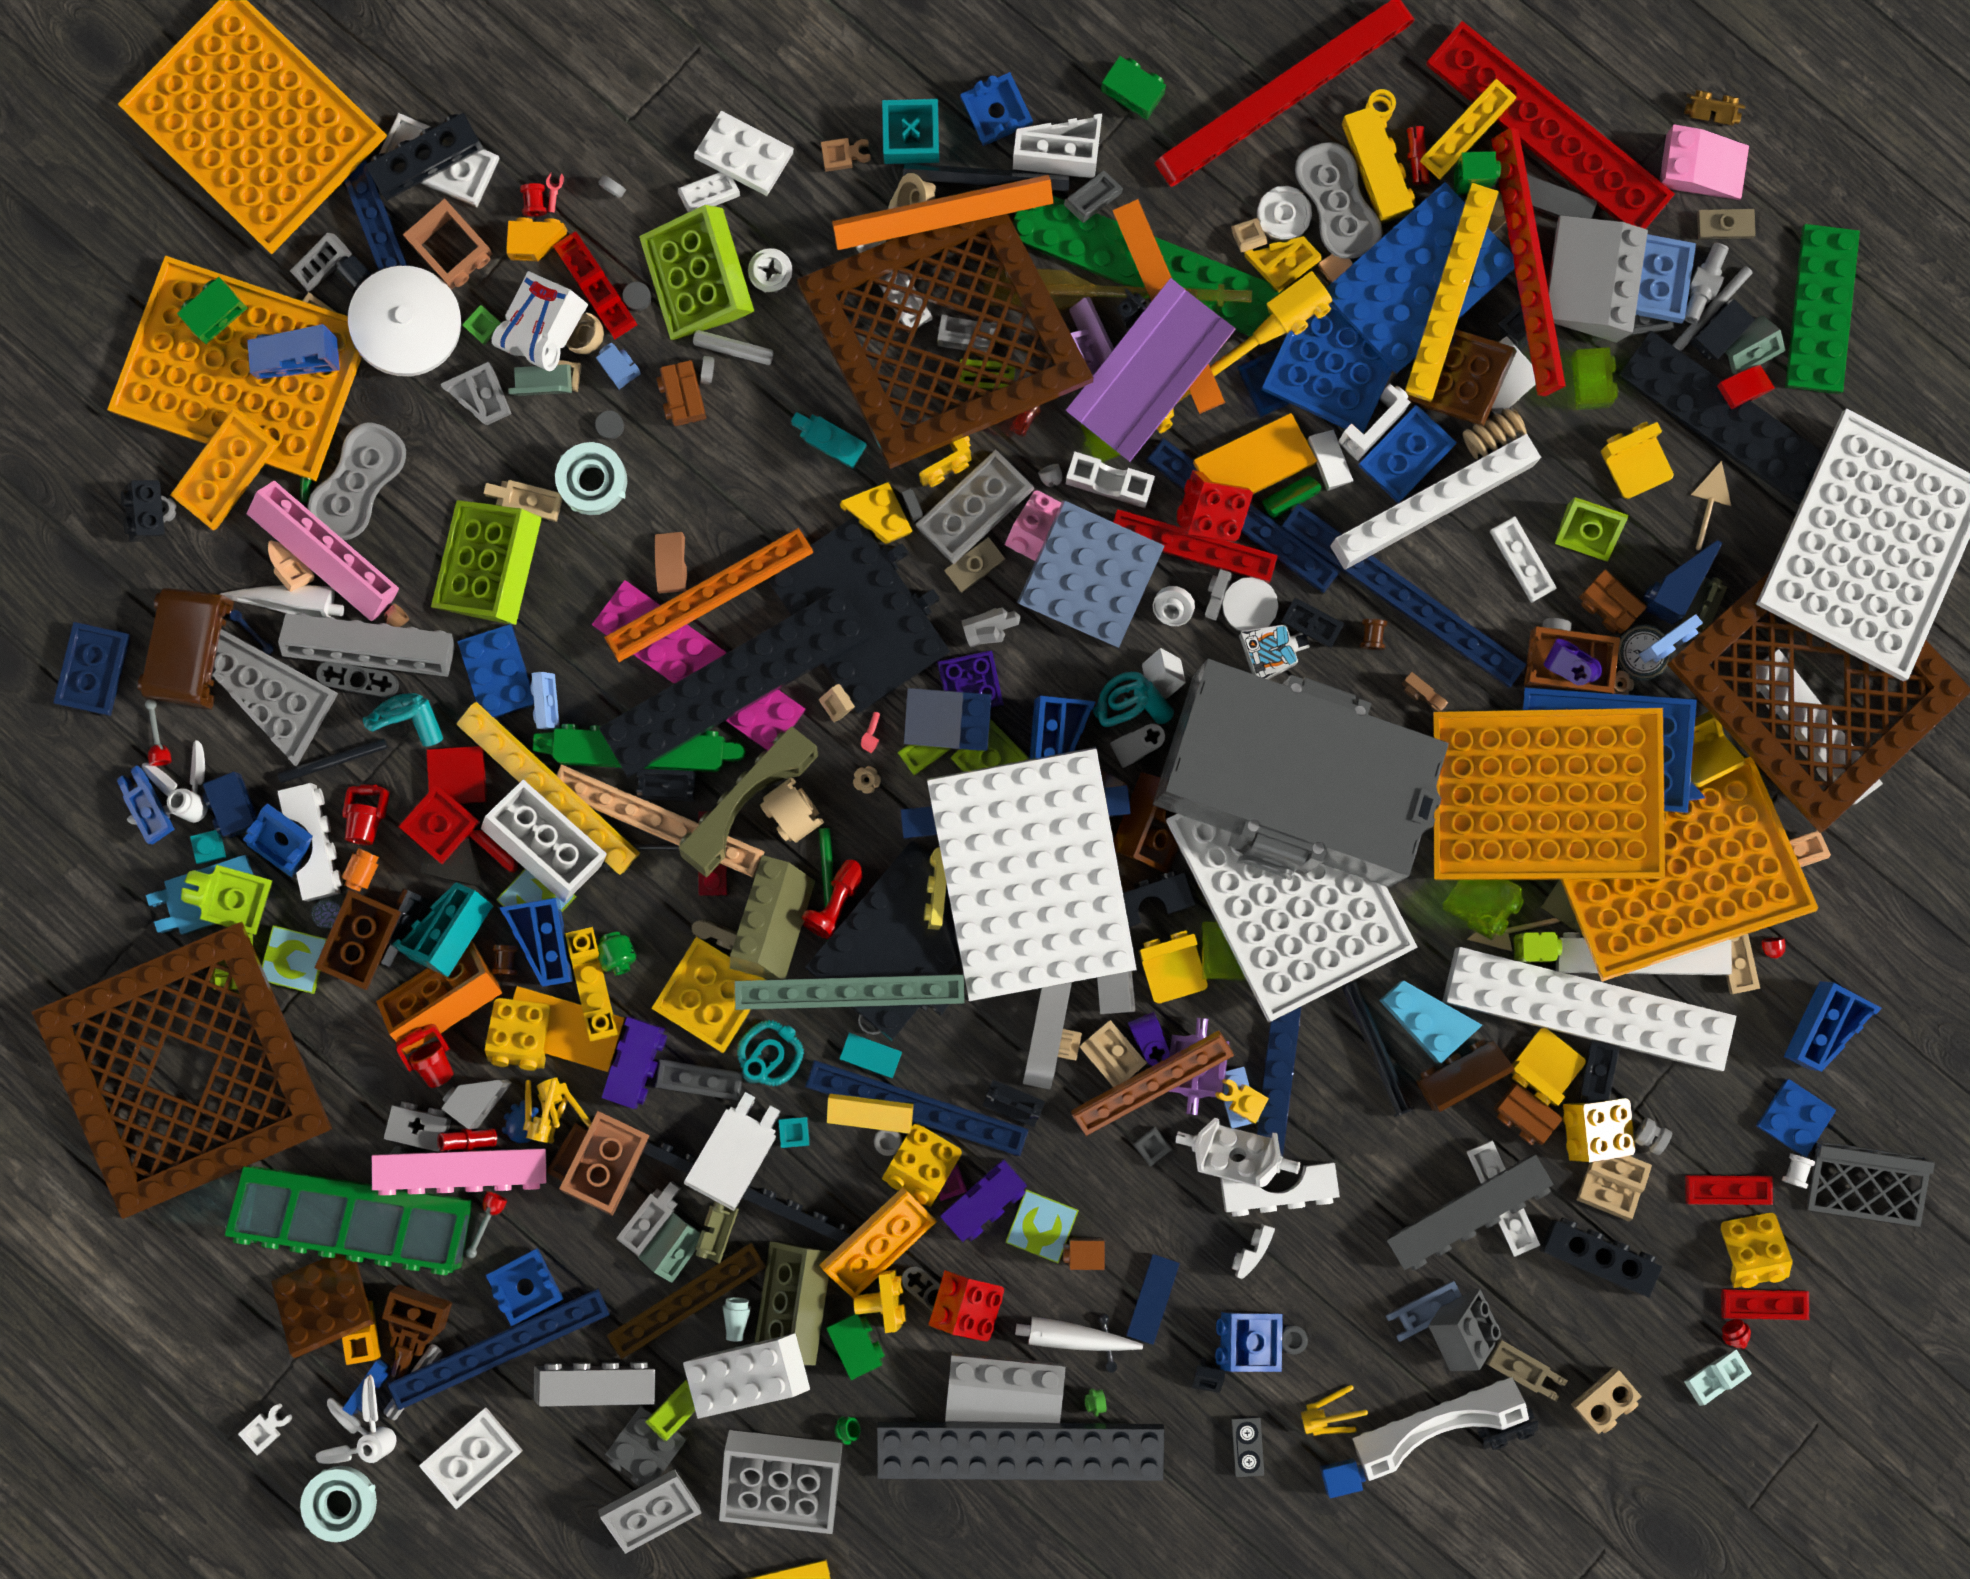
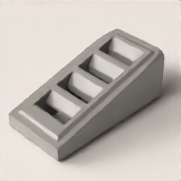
M326 233L290 272L310 292L336 269L335 265L342 257H350L352 253L335 234ZM330 245L336 250V255L328 248ZM322 252L330 260L328 263L320 256ZM313 260L322 268L320 271L311 263ZM305 267L314 276L312 279L303 272Z

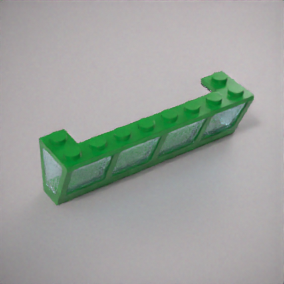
M244 1166L225 1236L233 1237V1243L250 1245V1243H257L259 1241L262 1242L261 1247L278 1249L279 1245L290 1246L289 1251L296 1253H307V1249L317 1250L318 1256L335 1258V1253L346 1255V1260L363 1262L364 1258L375 1259V1265L390 1267L392 1262L403 1264L402 1269L419 1271L421 1266L431 1268L430 1273L448 1275V1273H453L454 1270L462 1267L473 1200L432 1193L408 1194L406 1189H396V1195H378V1190H372V1184L256 1166Z

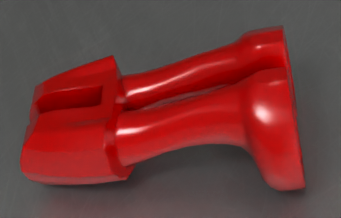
M851 859L843 862L831 882L834 890L824 910L821 912L806 910L802 915L804 927L814 934L829 939L836 931L837 923L848 896L855 897L863 878L861 866L857 861Z

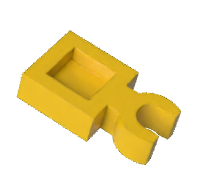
M1223 1079L1222 1083L1228 1086L1229 1092L1226 1095L1216 1092L1215 1096L1222 1101H1232L1229 1110L1251 1123H1256L1269 1098L1244 1084H1241L1238 1090V1086L1234 1081Z

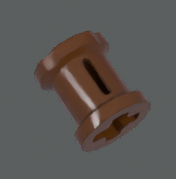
M1363 619L1362 625L1365 626L1364 641L1360 643V648L1385 650L1383 635L1384 627H1387V621Z
M493 945L495 968L492 969V974L517 975V970L514 967L515 952L518 951V947Z

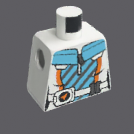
M1286 625L1242 631L1239 635L1251 673L1268 680L1295 666L1298 663L1295 652L1309 648L1307 636L1302 633L1290 636Z

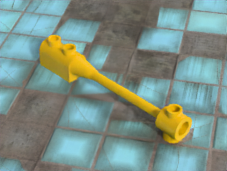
M1312 271L1267 303L1270 316L1252 333L1251 337L1210 366L1214 376L1257 345L1266 343L1285 333L1288 334L1291 331L1298 335L1308 327L1307 319L1314 314L1318 319L1322 318L1331 310L1328 304L1332 302V298ZM1189 389L1185 392V394L1177 403H1179L1181 400H1183L1191 394ZM1174 407L1157 427L1159 433L1165 432L1172 426L1173 423L1170 419L1174 417Z

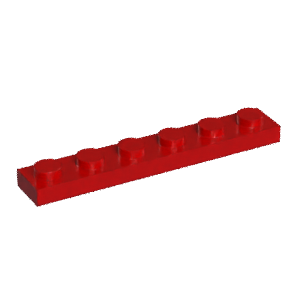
M1119 509L1116 511L1113 522L1164 545L1162 553L1248 578L1253 577L1264 580L1266 583L1271 581L1278 555L1223 539L1188 534L1181 527Z

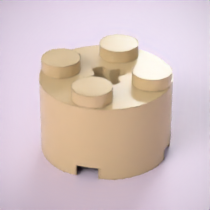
M790 777L763 797L764 802L760 806L769 818L773 817L777 821L779 826L776 829L785 841L793 840L797 843L823 824L824 821L820 818L816 819L815 816L820 813L802 788L796 790L792 786L796 781Z

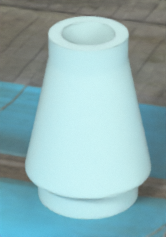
M731 1297L727 1298L726 1304L723 1305L726 1339L729 1341L743 1340V1334L751 1307L748 1306V1299Z

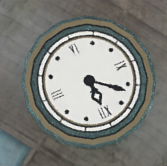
M1639 625L1625 631L1620 637L1617 660L1619 668L1628 673L1630 678L1638 681L1652 680L1663 674L1668 668L1667 663L1671 661L1672 653L1657 663L1653 659L1644 663L1638 654L1661 639L1665 634L1658 628L1649 625Z

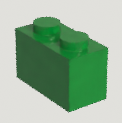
M1119 56L1103 80L1101 92L1145 120H1148L1165 94L1166 84L1163 83V79L1152 72L1148 74L1140 69L1141 66L1135 60Z
M1496 151L1461 153L1454 167V190L1457 195H1468L1472 183L1490 189L1496 184V179L1501 174L1500 161H1496Z
M218 277L216 280L207 282L203 286L202 292L195 298L185 301L177 314L194 334L207 344L248 307Z
M853 1313L827 1326L826 1329L851 1380L882 1366L881 1358L885 1357L880 1343L878 1341L873 1343L869 1332L873 1331L866 1315L861 1317L860 1314L856 1315Z

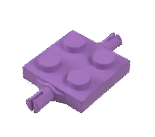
M1196 1018L1195 1035H1172L1170 1056L1207 1037L1209 1019L1203 1018L1202 1021V1018ZM1227 1060L1169 1091L1181 1093L1188 1097L1186 1114L1198 1115L1199 1098L1216 1097V1092H1224L1222 1080L1225 1079Z

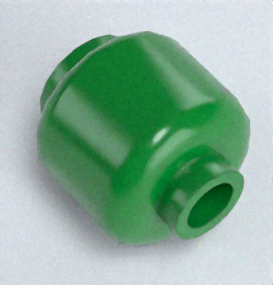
M612 932L602 936L599 939L600 943L597 945L599 952L598 960L602 970L614 972L615 976L630 971V965L636 960V954L630 938L626 935H621L620 932Z

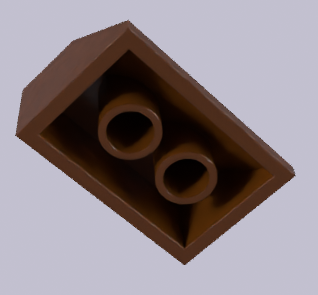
M1141 772L1129 801L1130 814L1123 816L1113 841L1115 853L1160 872L1168 873L1179 846L1166 819L1177 813L1152 805L1160 777Z
M348 890L314 968L364 990H368L401 915V911L356 891Z
M1484 1038L1469 1046L1471 1051L1461 1056L1460 1052H1457L1446 1058V1065L1439 1069H1436L1434 1065L1420 1073L1422 1078L1417 1080L1416 1083L1432 1111L1441 1112L1515 1071L1513 1065L1494 1040L1487 1042Z

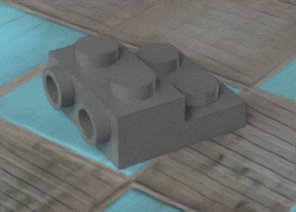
M643 1405L639 1407L605 1454L610 1458L607 1462L613 1468L620 1472L623 1469L633 1475L630 1479L639 1487L659 1478L687 1440L685 1436L676 1431L664 1442L645 1423L653 1413Z

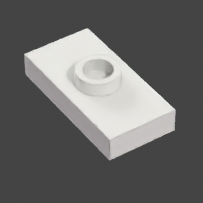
M721 172L678 188V194L687 212L703 205L716 206L740 196V191L734 179Z

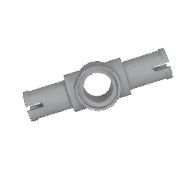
M1714 243L1706 262L1701 264V267L1698 266L1690 280L1689 296L1691 298L1686 307L1685 321L1697 324L1706 303H1709L1710 300H1714L1724 279L1721 276V267L1729 250L1726 245Z

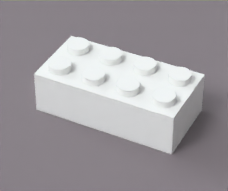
M522 780L485 816L481 827L489 837L563 903L602 866L607 855L606 852L525 780Z
M795 1333L702 1355L683 1363L698 1419L791 1398L810 1390Z

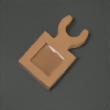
M848 138L821 142L825 172L853 168L851 160L856 159L862 163L871 160L870 154L862 155L859 153L862 147L869 146L866 139L858 140L851 146H849Z
M1413 672L1401 683L1406 687L1404 692L1416 701L1421 699L1427 702L1437 712L1442 711L1448 704L1443 697L1436 694L1433 688Z

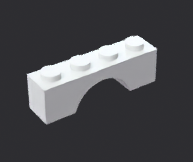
M308 783L278 791L283 815L291 821L302 824L313 836L311 857L307 864L296 873L302 900L309 902L341 894L340 887L343 886V879L341 878L340 870L335 869L334 859H337V853L334 844L329 842L327 832H331V827L327 815L323 816L321 805L325 804L322 790L320 788L317 789V785Z
M1333 1162L1303 1166L1302 1174L1296 1184L1282 1192H1268L1260 1187L1220 1177L1225 1212H1232V1217L1249 1215L1248 1209L1260 1208V1213L1277 1211V1205L1288 1204V1209L1305 1207L1306 1201L1316 1200V1205L1333 1203V1198L1340 1197L1336 1168Z

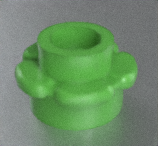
M1092 1388L1089 1390V1395H1085V1406L1087 1412H1092L1095 1417H1098L1099 1413L1106 1412V1399L1102 1389L1094 1390Z

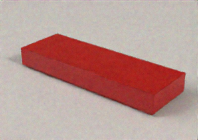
M1685 1175L1686 1204L1773 1205L1772 1176Z
M1721 1289V1318L1809 1320V1291Z

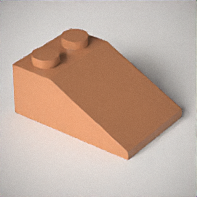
M597 1111L559 1189L561 1192L613 1216L649 1135Z

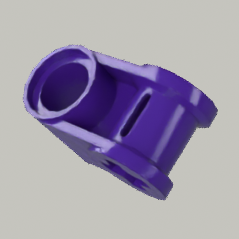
M1563 639L1555 640L1544 662V666L1548 670L1561 675L1576 685L1594 682L1598 680L1602 673V667L1598 660Z
M1154 1011L1128 1022L1136 1043L1140 1046L1144 1058L1150 1066L1159 1063L1156 1059L1151 1060L1149 1058V1055L1152 1054V1048L1157 1047L1158 1050L1165 1051V1054L1162 1055V1060L1170 1056L1169 1048L1163 1037V1031Z

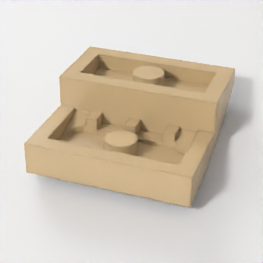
M1631 1156L1590 1162L1577 1201L1631 1221L1640 1194L1645 1189L1652 1165Z

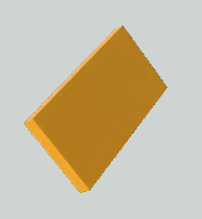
M233 408L170 496L210 529L216 530L280 443L240 410Z
M1292 413L1195 459L1193 464L1197 471L1203 472L1212 482L1246 487L1254 494L1316 464L1317 459Z
M520 986L516 987L513 1000L542 1003L550 1007V1016L543 1048L545 1054L602 1071H610L626 1018L613 1014L618 1035L590 1042L582 1005Z
M902 1187L819 1266L854 1299L937 1221Z

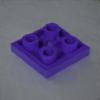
M992 651L938 662L943 691L992 694L991 708L1004 706Z

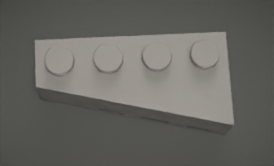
M603 1362L602 1366H590V1363H573V1366H562L561 1363H545L544 1366H534V1401L538 1406L654 1404L655 1369L647 1367L648 1362H630V1366H619L618 1362Z

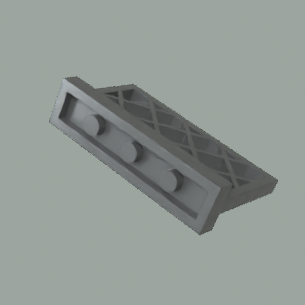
M1816 1141L1813 1148L1815 1165L1812 1170L1806 1205L1807 1210L1921 1227L1930 1173L1933 1174L1935 1162L1924 1156ZM1822 1161L1833 1163L1839 1171L1825 1180L1820 1174ZM1839 1164H1843V1165H1847V1166H1845L1844 1168H1841ZM1855 1166L1861 1167L1867 1176L1853 1184L1845 1173ZM1867 1168L1875 1170L1870 1173ZM1882 1171H1889L1895 1180L1881 1188L1874 1177ZM1895 1172L1903 1174L1898 1177ZM1910 1175L1921 1176L1919 1187L1910 1193L1902 1181ZM1843 1176L1850 1185V1188L1837 1196L1829 1185ZM1819 1178H1820V1180L1822 1181V1183L1818 1186V1182H1819ZM1871 1180L1878 1189V1192L1865 1200L1857 1189ZM1899 1184L1906 1193V1196L1893 1205L1885 1193ZM1826 1187L1834 1199L1826 1205L1815 1204L1816 1194ZM1855 1192L1862 1203L1853 1210L1846 1209L1841 1200ZM1883 1196L1890 1207L1881 1214L1874 1213L1869 1205ZM1911 1200L1915 1206L1914 1219L1902 1217L1897 1209ZM1838 1203L1841 1208L1833 1206ZM1866 1207L1869 1212H1865V1211H1861V1210H1863V1209ZM1894 1212L1897 1216H1891L1890 1214Z

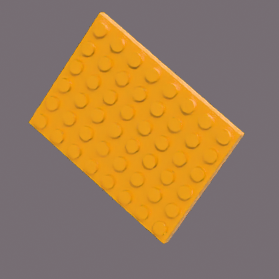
M219 0L118 103L145 132L271 254L387 137L385 132L247 0Z
M165 256L107 410L207 445L231 410L237 408L280 443L266 461V465L316 481L362 356L352 342L348 327V316ZM220 277L248 309L209 343L205 344L177 313L181 310V306L185 301L195 298L202 292V288L207 282ZM324 324L337 337L339 371L257 379L250 373L247 340L255 339L258 335H274Z
M1663 708L1434 712V738L1449 743L1437 781V792L1442 799L1439 807L1434 812L1435 880L1665 879Z
M1751 757L1744 758L1745 764L1742 767L1701 787H1697L1705 798L1689 801L1688 813L1664 811L1665 879H1560L1601 981L1817 911V903L1755 761Z

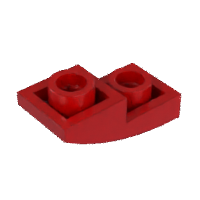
M1761 365L1738 373L1720 382L1717 386L1731 409L1749 400L1753 401L1775 389Z

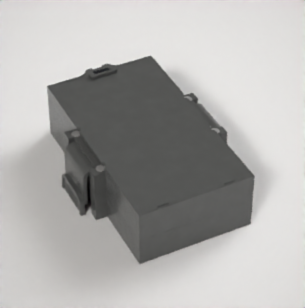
M1207 659L1193 675L1152 805L1232 832L1228 846L1239 850L1245 845L1250 846L1238 858V863H1245L1286 877L1287 880H1291L1294 872L1297 870L1308 873L1318 865L1324 864L1375 883L1392 887L1409 877L1421 835L1434 825V812L1439 807L1442 799L1437 792V781L1449 743L1368 715L1371 706L1370 702L1361 699L1355 702V694L1306 677L1302 679L1291 675L1284 683L1279 684Z

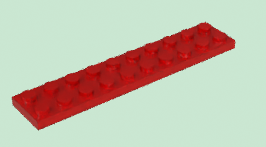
M1460 22L1427 61L1426 66L1472 103L1477 100L1495 79L1500 81L1516 96V99L1495 122L1505 130L1509 128L1519 129L1520 140L1523 145L1583 194L1594 199L1599 207L1618 222H1625L1646 229L1675 195L1674 192L1465 22Z

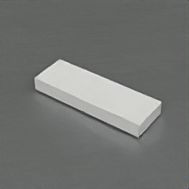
M1516 517L1490 530L1491 535L1531 603L1557 589Z

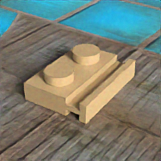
M1111 1020L1079 1046L1113 1087L1128 1080L1147 1064Z

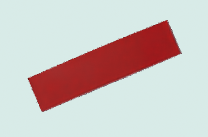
M576 231L553 245L614 340L638 325Z

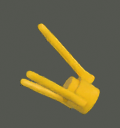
M555 1078L551 1080L541 1118L534 1116L533 1122L531 1081L526 1080L525 1123L523 1130L528 1131L526 1136L528 1139L548 1143L550 1136L554 1137L556 1127L553 1120L551 1122L547 1118L557 1083ZM565 1096L556 1111L558 1120H560L568 1102Z
M555 1078L557 1083L549 1110L554 1126L556 1128L560 1126L554 1105L563 1101L562 1095H564L585 1125L590 1128L592 1124L590 1119L571 1095L566 1083L560 1084L558 1078ZM552 1079L536 1086L539 1092L538 1098L541 1103L542 1112ZM550 1136L549 1143L552 1144L554 1142L553 1136Z
M1352 1385L1340 1389L1315 1403L1306 1405L1307 1410L1301 1412L1306 1434L1313 1433L1316 1436L1332 1433H1355L1357 1431L1356 1427H1327V1423L1365 1416L1368 1414L1367 1410L1325 1417L1324 1409L1318 1410V1408L1352 1391Z

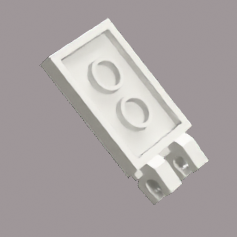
M746 1092L736 1109L732 1107L729 1110L726 1109L684 1181L685 1185L733 1211L736 1209L775 1141L776 1136L774 1133L776 1131L772 1127L780 1113L778 1109L770 1106L761 1123L747 1116L754 1104L755 1097Z

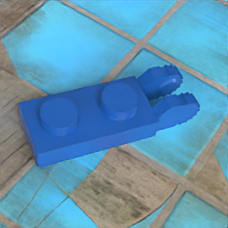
M137 765L131 769L133 778L138 785L136 788L124 775L117 778V782L124 794L123 799L145 841L153 845L175 829L151 783H149V779L145 775L146 773Z

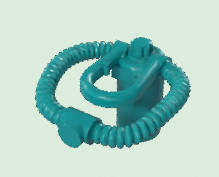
M1132 671L1119 674L1111 679L1104 686L1105 688L1102 689L1103 691L1099 695L1096 707H1093V713L1096 718H1099L1103 727H1110L1128 721L1139 715L1144 709L1157 724L1168 722L1174 715V709L1156 686L1141 673ZM1126 680H1137L1136 682L1118 687L1110 696L1108 695L1112 688ZM1134 689L1133 697L1125 698V701L1115 704V699L1118 695L1124 692L1128 693ZM1108 696L1109 706L1117 711L1137 703L1133 710L1131 709L1126 713L1107 719L1108 706L1106 700Z
M405 693L393 696L382 702L371 714L363 718L365 728L372 732L384 726L411 718L422 746H432L443 740V735L429 700L419 694Z
M764 1020V1022L761 1021L758 1025L756 1024L750 1028L748 1033L746 1032L737 1047V1056H739L738 1060L741 1063L740 1067L743 1068L744 1079L749 1083L755 1084L759 1082L761 1085L765 1083L768 1086H778V1084L781 1085L790 1080L792 1075L798 1070L804 1054L802 1052L804 1051L803 1045H801L797 1037H794L796 1031L789 1025L783 1027L782 1024L780 1025V1023L774 1022V1020ZM765 1028L777 1030L778 1034L795 1048V1057L790 1065L791 1067L787 1069L784 1075L775 1079L767 1076L784 1058V1049L780 1042L773 1039L764 1040L748 1060L744 1051L750 1039ZM773 1045L778 1049L779 1055L766 1068L764 1061L757 1057L761 1055L764 1047Z

